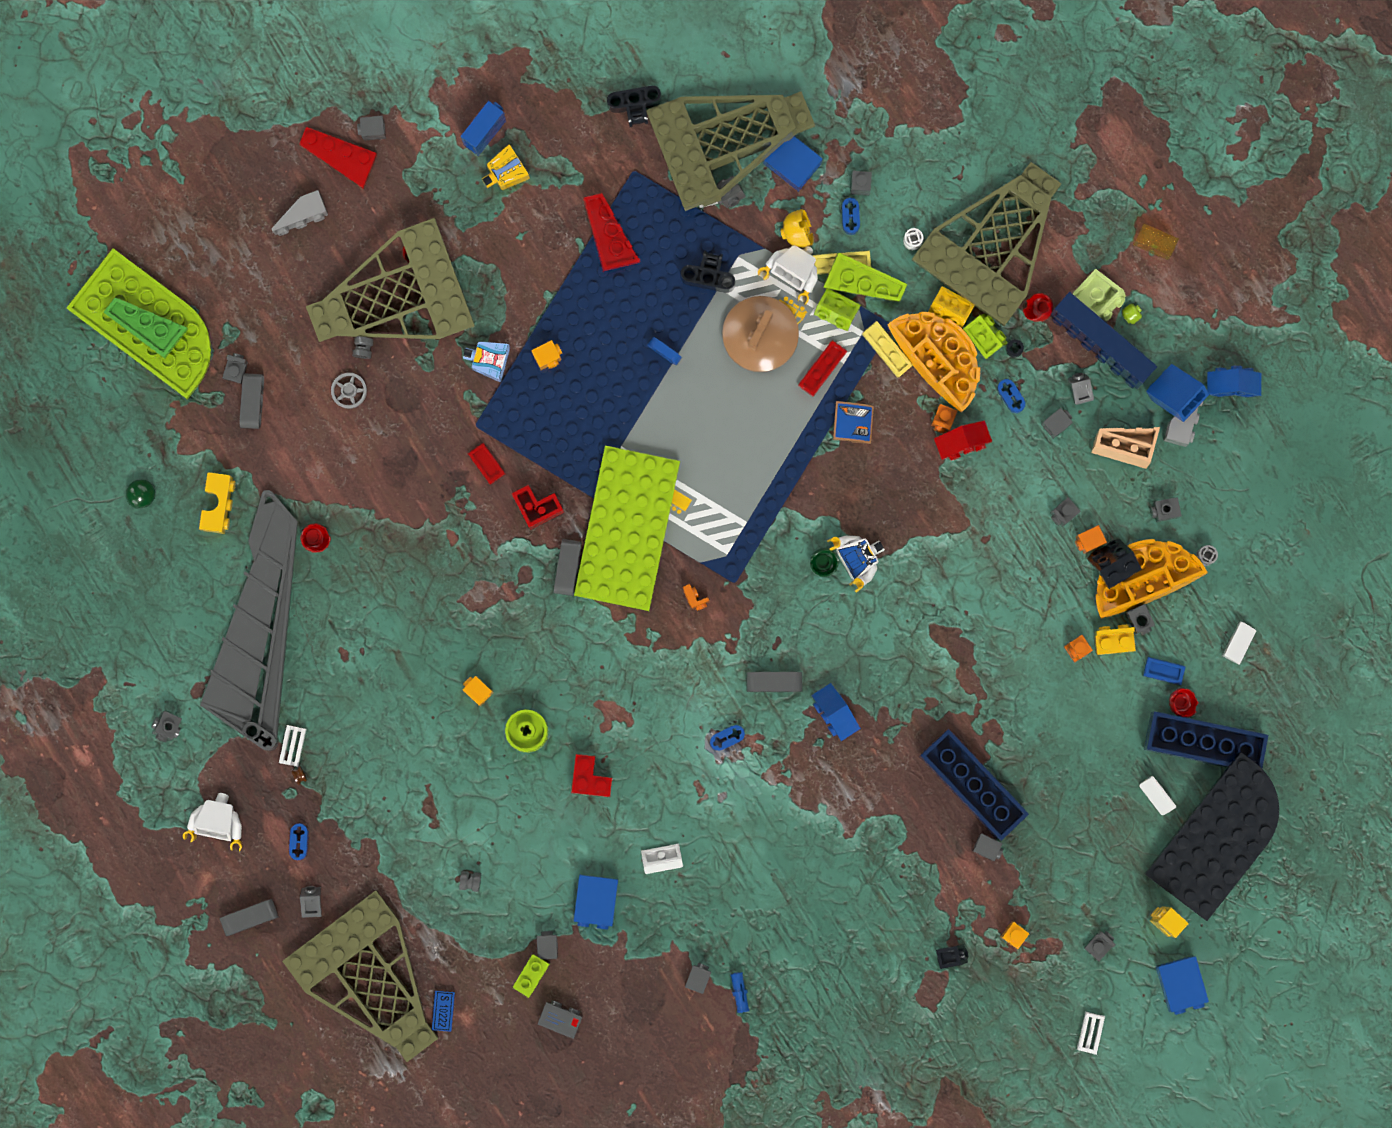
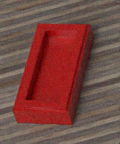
M484 443L468 453L490 485L505 475V472Z

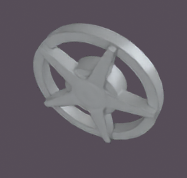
M344 373L339 375L332 383L331 395L336 404L343 408L351 409L363 403L367 395V387L364 380L357 374ZM352 376L349 383L343 385L338 382L343 377ZM355 377L361 381L363 389L355 387ZM336 384L341 387L342 393L337 399L334 393ZM363 392L362 398L355 403V395ZM343 398H348L353 405H344L339 401Z

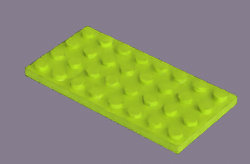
M605 446L574 596L645 611L650 610L680 461Z

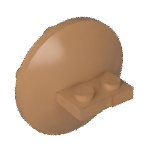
M755 296L739 302L728 313L723 325V343L728 355L736 364L749 371L768 372L781 367L792 357L798 344L799 330L795 316L785 304L771 297Z

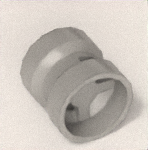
M1206 545L1197 551L1196 557L1204 566H1208L1217 560L1218 552L1213 546Z

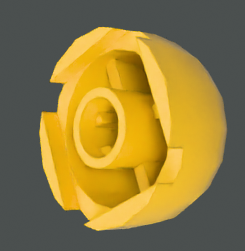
M800 209L789 213L784 219L783 228H781L782 238L787 239L790 245L799 248L808 247L814 243L813 233L810 234L809 228L811 223L805 210Z

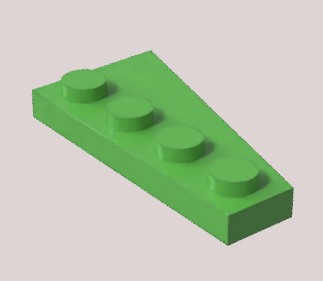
M116 297L104 311L107 316L164 359L188 330L185 326L162 318Z

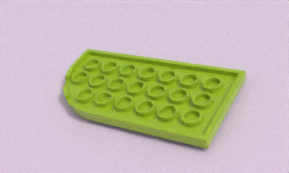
M115 249L110 251L67 306L70 312L187 400L199 386L208 370L211 359V341L201 317L187 303ZM116 297L162 318L185 326L188 330L164 359L107 316L104 311Z

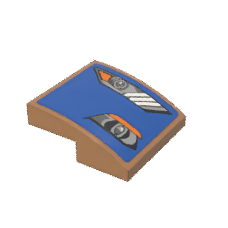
M836 401L833 440L871 444L874 406Z

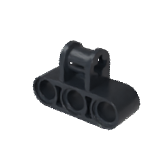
M645 86L612 92L607 97V106L613 113L627 111L629 127L642 123L647 125L646 108L655 107L660 104L661 91L657 86ZM650 93H656L658 97L654 100H651L648 98V95ZM631 96L639 97V101L636 103L630 102L629 99ZM613 99L621 101L618 106L611 105Z
M704 250L701 267L686 265L681 270V279L686 285L723 293L732 292L735 288V277L728 272L720 271L723 254L715 255ZM687 271H692L695 276L692 279H687L684 274ZM705 275H711L713 277V281L711 283H706L703 281V277ZM724 279H730L732 285L725 287L721 282Z

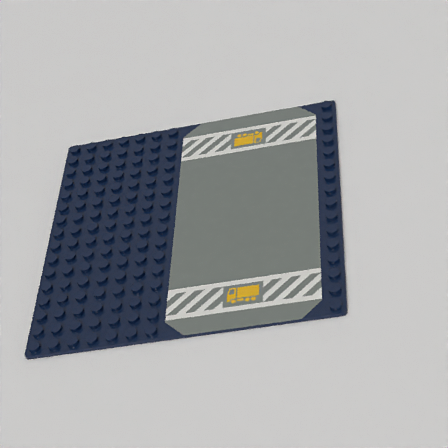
M633 171L610 208L618 224L622 227L624 235L631 243L633 251L640 259V263L603 271L594 237L592 236L478 419L476 427L593 499L595 497L605 446L680 461L664 542L730 582L735 583L834 423L836 401L846 402L875 356L876 351L861 333L877 321L888 334L890 329L887 324L889 322L860 306L848 331L837 328L835 325L814 315V312L826 291V288H823L824 284L817 280L812 293L809 292V301L806 305H804L807 300L805 296H801L799 301H797L798 296L804 292V289L799 291L771 273L772 269L769 271L770 276L767 280H763L767 274L766 271L761 272L758 276V270L766 267V262L773 255L772 252L696 207L685 211L680 197L640 173ZM704 250L715 255L723 254L720 271L728 272L735 277V288L732 292L723 293L686 285L682 282L681 270L686 265L701 267ZM687 271L684 276L687 279H692L695 274L692 271ZM705 275L703 277V281L706 283H711L713 281V277L711 275ZM724 279L721 282L725 287L732 285L730 279ZM767 296L779 300L791 310L798 324L799 338L795 352L784 365L772 371L753 372L746 370L730 358L724 347L723 325L728 313L739 302L750 297ZM652 337L660 340L682 357L677 366L647 345ZM552 340L554 345L558 343L563 353L560 355L561 361L554 368L549 369L547 367L541 370L531 350ZM833 340L847 350V353L815 396L812 397L798 387V384Z

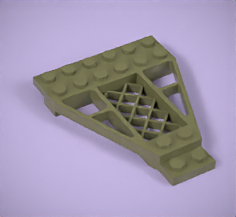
M801 91L785 98L783 95L679 97L646 110L685 211L702 204L703 207L721 201V198L784 142L791 140L797 133L815 127ZM713 103L717 113L716 117L696 125L691 123L685 104ZM717 103H751L725 114H721L717 107ZM753 113L751 118L746 117L747 115ZM758 113L766 115L763 123L755 120ZM770 118L774 127L767 125ZM740 119L749 122L746 130L737 127ZM735 120L734 125L728 124L729 122ZM752 124L761 127L758 134L749 132ZM723 126L731 129L728 137L719 134ZM718 127L716 132L710 130ZM764 129L773 132L770 138L761 136ZM735 131L743 134L740 142L732 139ZM705 133L713 136L710 144L702 141ZM747 136L755 138L752 145L744 143ZM717 138L725 140L722 148L714 146ZM729 142L737 145L735 151L730 152L726 150ZM701 145L707 147L705 154L702 151ZM711 149L720 152L717 158L712 159L708 157ZM765 150L746 168L742 169L739 162L740 159ZM736 161L740 173L719 190L711 170Z
M1030 162L1020 176L934 228L912 258V261L1002 326H1005L1028 294L1050 201L1061 186V183ZM1007 194L1012 196L1009 198H1005ZM1000 195L981 223L975 222L966 215L993 197ZM1015 200L1016 210L1006 211L1005 202ZM1018 201L1028 208L1019 209ZM1002 202L1003 212L994 213ZM1030 211L1032 221L1022 222L1020 213ZM1034 212L1038 214L1036 219L1034 218ZM1017 213L1019 223L1008 224L1007 215ZM1004 215L1005 225L995 226L994 217ZM991 217L992 227L983 228ZM960 218H963L976 229L963 247H959L939 232ZM1039 223L1040 228L1032 261L1021 255L1018 250ZM1031 224L1029 229L1024 234L1022 226ZM1019 226L1021 236L1010 237L1009 228ZM1006 228L1008 238L997 239L996 230ZM993 230L994 240L984 241L983 232ZM980 232L981 242L972 243ZM1020 239L1018 244L1013 249L1011 241ZM1008 241L1010 251L999 252L998 243ZM995 243L997 253L986 255L985 245ZM982 245L983 255L973 257L972 247ZM1009 255L1004 263L1001 264L1000 256ZM997 256L999 266L988 267L987 258ZM1013 257L1019 258L1030 266L1024 291L1019 290L1001 276L1002 271ZM984 258L985 265L977 259Z
M435 218L398 231L322 301L306 306L319 342L335 336L441 339L475 326ZM401 237L410 262L408 265L387 272L384 269L379 254L396 238ZM374 258H377L381 269L380 275L351 286L347 285ZM412 268L413 271H414V273H412V272H410V271H408V270H406V269ZM402 271L398 281L389 277ZM405 272L415 276L411 286L401 283ZM384 278L380 287L371 283ZM387 279L397 283L393 293L382 289ZM416 279L421 291L413 288ZM399 284L409 289L405 299L395 295ZM366 285L362 294L353 290L357 287ZM369 285L379 289L375 300L365 295ZM411 290L421 294L417 304L407 300ZM348 291V294H347L346 298L344 299L342 293ZM381 291L391 295L387 305L377 301ZM351 292L361 296L357 306L347 302ZM393 297L403 301L399 311L389 307ZM363 298L373 301L369 312L360 308ZM422 298H424L425 304L420 305ZM406 302L415 306L402 312ZM376 303L385 307L382 317L372 313ZM347 305L356 308L352 318ZM427 308L435 327L436 335L409 334L403 319L404 315ZM388 309L398 313L384 318ZM358 310L368 314L364 324L354 320ZM370 315L379 319V321L366 325ZM398 318L405 334L366 333L365 330ZM354 323H356V324H358V325H360V326H362V327H359V328L356 329L355 326H354Z
M377 890L282 961L305 993L393 1047H396L406 1062L438 1039L427 1023L425 1012L423 1011L400 920ZM396 926L403 954L391 963H388L374 945V941ZM367 946H369V948H370L372 951L363 950V949L366 948ZM363 952L373 954L372 965L361 963ZM359 953L358 963L348 962ZM376 957L378 958V960L381 962V964H382L383 966H376V965H375V958H376ZM405 957L414 996L411 995L392 969V965ZM344 964L342 974V972L339 970V967H341ZM347 964L358 965L356 977L345 975ZM360 966L371 967L370 978L359 977ZM374 968L385 969L383 980L372 979ZM387 972L395 982L386 981ZM331 973H335L348 990V995L335 1005L312 991L314 986ZM346 978L356 979L354 989ZM358 980L369 981L368 992L357 991ZM372 981L383 983L381 994L370 993ZM386 983L396 985L395 996L384 995ZM399 988L407 998L398 997ZM358 994L367 995L366 1005ZM370 995L381 997L379 1008L369 1006ZM352 997L371 1021L373 1027L371 1028L340 1009L339 1005ZM384 997L394 998L393 1010L382 1008ZM397 999L408 1000L406 1012L396 1010ZM410 1003L414 1007L411 1011H409ZM369 1009L379 1010L377 1020ZM381 1011L392 1012L391 1023L380 1022ZM395 1013L405 1014L394 1023ZM381 1025H386L389 1027L386 1030H384L381 1027Z

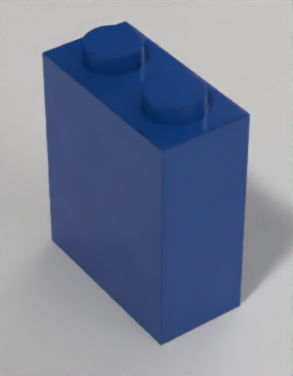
M488 101L461 135L463 145L478 157L506 122L503 108L498 103L494 102L492 104Z
M794 136L763 161V164L799 192L822 164L823 158Z
M1173 364L1165 369L1162 375L1146 391L1154 403L1182 422L1209 396L1204 384Z
M579 875L574 922H578L577 926L589 927V924H597V928L607 930L609 926H613L618 879Z
M1196 956L1156 966L1169 1012H1174L1177 1015L1186 1012V1008L1193 1007V1009L1205 1007L1204 1003L1209 1002Z

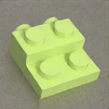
M1097 269L1073 293L1074 296L1105 322L1112 317V311L1116 307L1120 308L1124 304L1126 297L1122 288Z

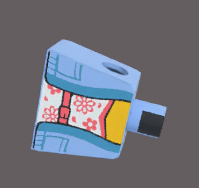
M478 342L476 350L465 348L463 359L473 361L472 369L501 382L510 346L503 343Z

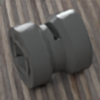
M355 337L354 343L356 346L352 356L371 359L372 352L370 349L373 346L374 340L367 337Z
M462 871L459 890L471 889L474 892H479L481 873L475 872L470 874L468 871Z

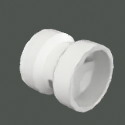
M909 229L903 239L904 246L912 251L919 249L923 241V234L919 229Z

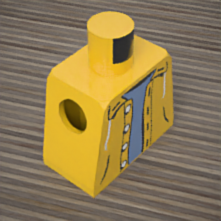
M509 144L487 163L490 174L483 177L482 181L487 188L497 183L500 189L504 190L530 179Z

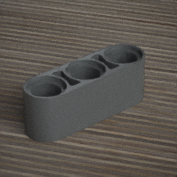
M243 374L240 428L260 429L264 374Z
M562 539L554 585L555 594L573 596L581 541Z
M747 672V692H802V672Z
M270 899L219 919L227 937L279 916L273 900Z

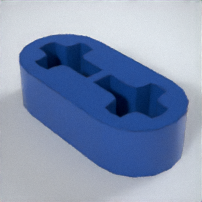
M847 198L842 204L843 231L848 235L856 234L860 227L859 203L854 198ZM848 203H852V206H856V208H853L852 214L850 215L849 209L845 208V206H848ZM849 218H853V224L856 225L853 230L846 227L849 224Z
M652 337L647 344L652 350L676 366L682 359L677 352L655 337Z
M1002 380L997 387L998 394L1012 413H1020L1025 407L1024 398L1011 380ZM1002 384H1005L1006 386H1011V388L1009 389L1011 393L1010 396L1007 391L1003 392L1001 390L1003 388ZM1012 397L1015 399L1016 402H1021V404L1019 405L1020 409H1018L1017 407H1012Z
M738 725L731 726L713 735L710 739V745L716 751L724 750L742 741L745 735L744 730ZM733 729L741 731L739 739H736L735 737L731 739L728 738V736L733 733ZM716 737L719 739L726 737L727 739L722 743L721 748L718 745H713Z
M295 824L290 831L289 854L294 860H302L308 853L309 830L304 824ZM299 827L305 831L301 835L300 841H298V835L294 833ZM298 843H300V849L303 850V854H300L299 857L293 853L297 849Z

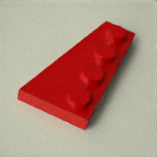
M308 127L305 128L299 143L308 152L364 189L377 153Z
M601 193L584 197V205L603 271L640 263V259L633 251L631 243L624 235L623 229L615 219L614 213L604 195Z

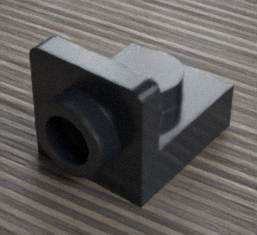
M964 944L936 950L940 969L968 963L969 955Z

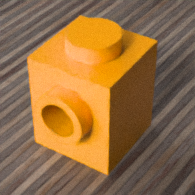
M552 340L531 350L541 370L547 367L551 369L559 365V361H561L560 355L563 354L558 343L554 345Z

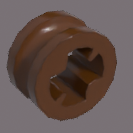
M298 766L297 770H291L298 785H301L302 781L307 782V777L301 766Z

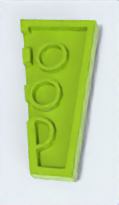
M837 253L823 285V288L896 302H900L907 287L906 283L841 253Z

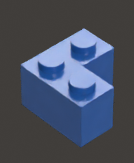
M1231 366L1229 370L1227 368H1215V371L1207 372V391L1209 395L1216 397L1235 395L1246 398L1261 396V373L1254 372L1253 368H1243V366Z
M831 683L812 695L815 701L813 706L818 714L823 713L821 717L826 724H830L828 729L833 737L837 735L842 741L861 729L848 705Z

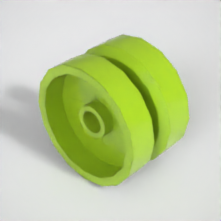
M524 709L517 711L510 716L506 723V739L513 748L520 752L530 753L537 751L544 746L548 739L549 729L547 722L540 714L533 710ZM529 728L531 733L525 735L524 729Z

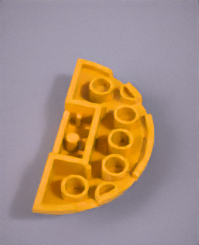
M931 312L905 314L887 324L901 350L918 373L941 397L957 410L963 412L973 400L976 394L974 392L977 383L980 381V367H978L976 359L977 351L966 332L952 320L935 316V313Z
M1148 539L1129 544L1127 546L1133 551L1142 570L1110 589L1106 587L1102 577L1099 575L1096 594L1100 618L1109 617L1157 600L1192 583L1208 572L1194 554H1190L1181 545L1174 542Z

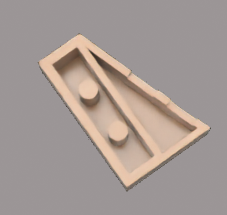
M1160 427L1149 429H1099L1091 453L1147 469L1151 463Z

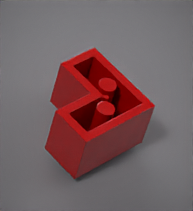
M985 420L962 425L934 438L941 459L949 458L950 461L961 458V453L966 455L974 451L984 450L986 445L992 442Z
M529 485L512 493L530 530L564 513L555 493L538 502Z
M576 754L571 793L611 797L613 778L594 776L596 757Z

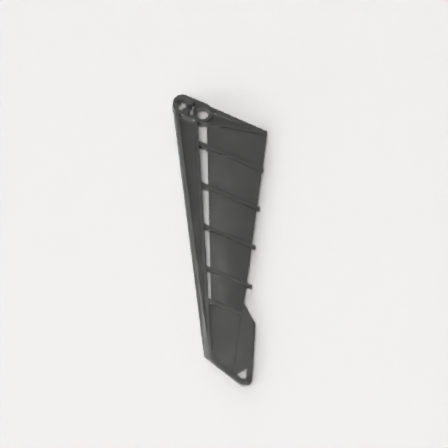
M270 490L262 492L248 540L254 562L250 572H244V575L248 578L238 605L233 604V608L236 610L226 637H222L224 642L214 669L211 670V677L200 703V706L266 751H273L278 746V728L298 524L297 520ZM267 497H271L272 500L274 501V502L265 504ZM281 569H282L283 571H282L280 589H279V594H278V593H277V588H278L280 573H281ZM278 597L273 630H271L270 623L275 598ZM270 632L272 634V639L269 651L268 664L266 667L262 663L268 633ZM261 668L266 670L262 701L259 703L255 698ZM254 704L260 707L258 724L251 722ZM256 726L257 734L252 737L249 736V728ZM261 736L267 739L271 738L272 745L265 746L266 742L259 738Z

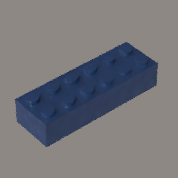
M1071 292L1053 310L1051 314L1053 317L1052 321L1056 325H1062L1066 328V332L1070 337L1079 339L1082 342V347L1087 351H1093L1096 354L1095 357L1101 363H1107L1115 375H1121L1125 379L1124 382L1133 389L1135 387L1138 389L1158 367Z
M1154 711L1150 714L1144 750L1228 767L1238 753L1242 752L1263 768L1269 735Z
M949 729L919 756L998 841H1002L1029 815Z

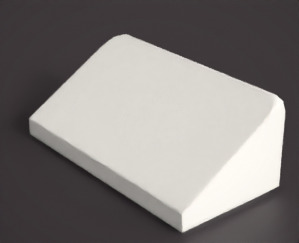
M1240 621L1222 656L1240 665L1256 630Z
M1153 776L1147 778L1139 785L1161 815H1165L1176 808V805Z
M679 844L641 851L645 874L683 867Z

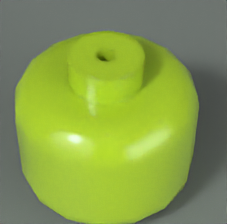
M1131 303L1122 309V316L1128 323L1135 324L1142 318L1140 313L1142 309L1138 305L1135 306Z

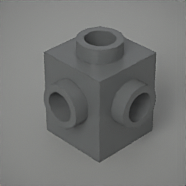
M734 176L719 181L717 188L719 190L722 189ZM736 184L718 203L720 205L723 203L726 208L734 207L746 195L740 185Z
M166 711L161 712L158 718L155 717L151 728H153L152 734L156 735L155 738L165 743L166 741L173 740V738H177L181 730L179 724L182 718Z

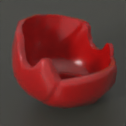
M1037 293L1026 300L1027 306L1023 309V313L1027 319L1034 322H1043L1051 316L1053 302L1048 295Z
M315 523L307 525L302 530L300 540L306 550L317 553L328 548L331 537L324 526Z
M1179 688L1170 695L1169 706L1171 712L1176 716L1189 718L1197 713L1196 707L1199 702L1194 692L1190 689Z

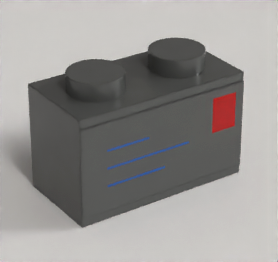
M551 1000V1003L546 1002L538 1025L574 1039L583 1016L580 1015L581 1011L572 1007L567 1010L562 1008V1003Z

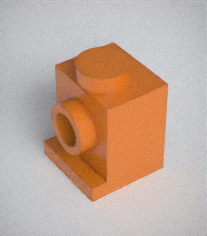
M1080 635L1064 646L1074 663L1093 651L1083 635Z

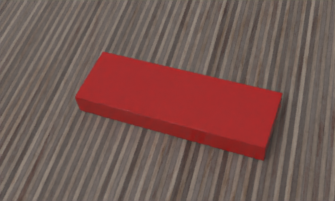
M832 340L798 384V387L814 397L846 355L847 350Z

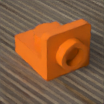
M940 404L931 426L939 433L949 432L958 411Z
M690 584L683 587L691 610L696 608L699 611L707 607L706 603H709L708 597L697 601L699 595L696 588H691Z

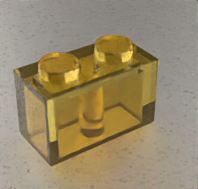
M1143 224L1133 245L1168 260L1179 238Z

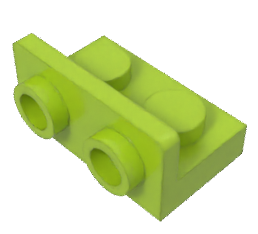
M826 289L816 307L814 315L835 325L837 328L848 331L861 305L830 289Z
M984 313L979 315L963 330L984 358L987 359L1008 343L1005 334L1001 330L998 331L995 327L993 318Z
M532 955L513 988L529 998L550 963Z

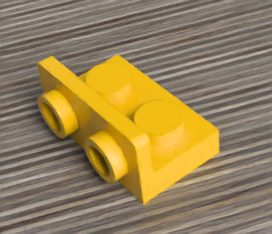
M942 286L928 312L935 313V316L943 319L948 318L963 328L975 305Z
M1129 624L1118 625V629L1110 630V626L1099 627V631L1094 632L1096 655L1136 651L1134 640L1135 628H1130Z

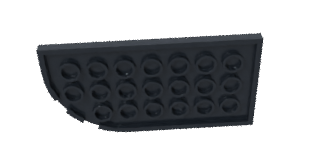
M1239 752L1145 872L1146 876L1206 921L1209 920L1261 854L1275 833L1279 819V800L1276 789L1265 771L1242 752Z

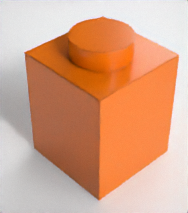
M1099 525L1077 535V540L1075 541L1078 550L1083 551L1084 554L1107 543Z

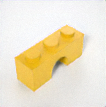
M207 473L205 492L217 495L219 502L218 506L212 511L202 510L199 525L201 531L225 534V530L229 529L230 519L227 516L233 504V500L230 499L231 492L235 490V481H233L232 476Z
M1157 907L1151 913L1152 918L1150 922L1167 937L1172 936L1176 938L1189 924L1171 907Z

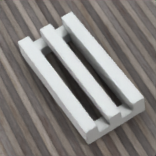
M287 725L279 763L299 766L307 729ZM291 730H294L288 754V759L286 761L285 755L287 751ZM299 731L301 732L295 762H291L296 743L297 733Z
M1085 1011L1077 1050L1097 1055L1105 1016ZM1089 1017H1092L1086 1046L1084 1048L1082 1046L1085 1038ZM1097 1018L1099 1019V1024L1092 1050L1089 1048Z

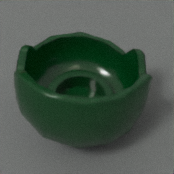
M143 479L135 480L127 487L125 498L132 507L136 509L145 508L154 501L156 491L153 484Z
M820 548L812 554L810 568L818 576L827 577L837 571L840 561L833 550Z

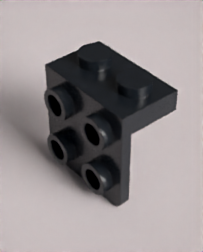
M1120 539L1110 541L1100 550L1093 551L1087 557L1089 563L1099 572L1108 589L1142 570L1133 551Z

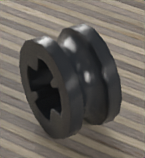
M1016 339L1011 340L1006 346V352L1012 358L1019 357L1024 350L1023 343ZM1013 344H1017L1016 347H1020L1017 353L1010 351Z

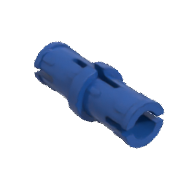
M743 972L730 974L734 990L732 995L735 996L737 1013L750 1011L746 996L748 990L745 989Z

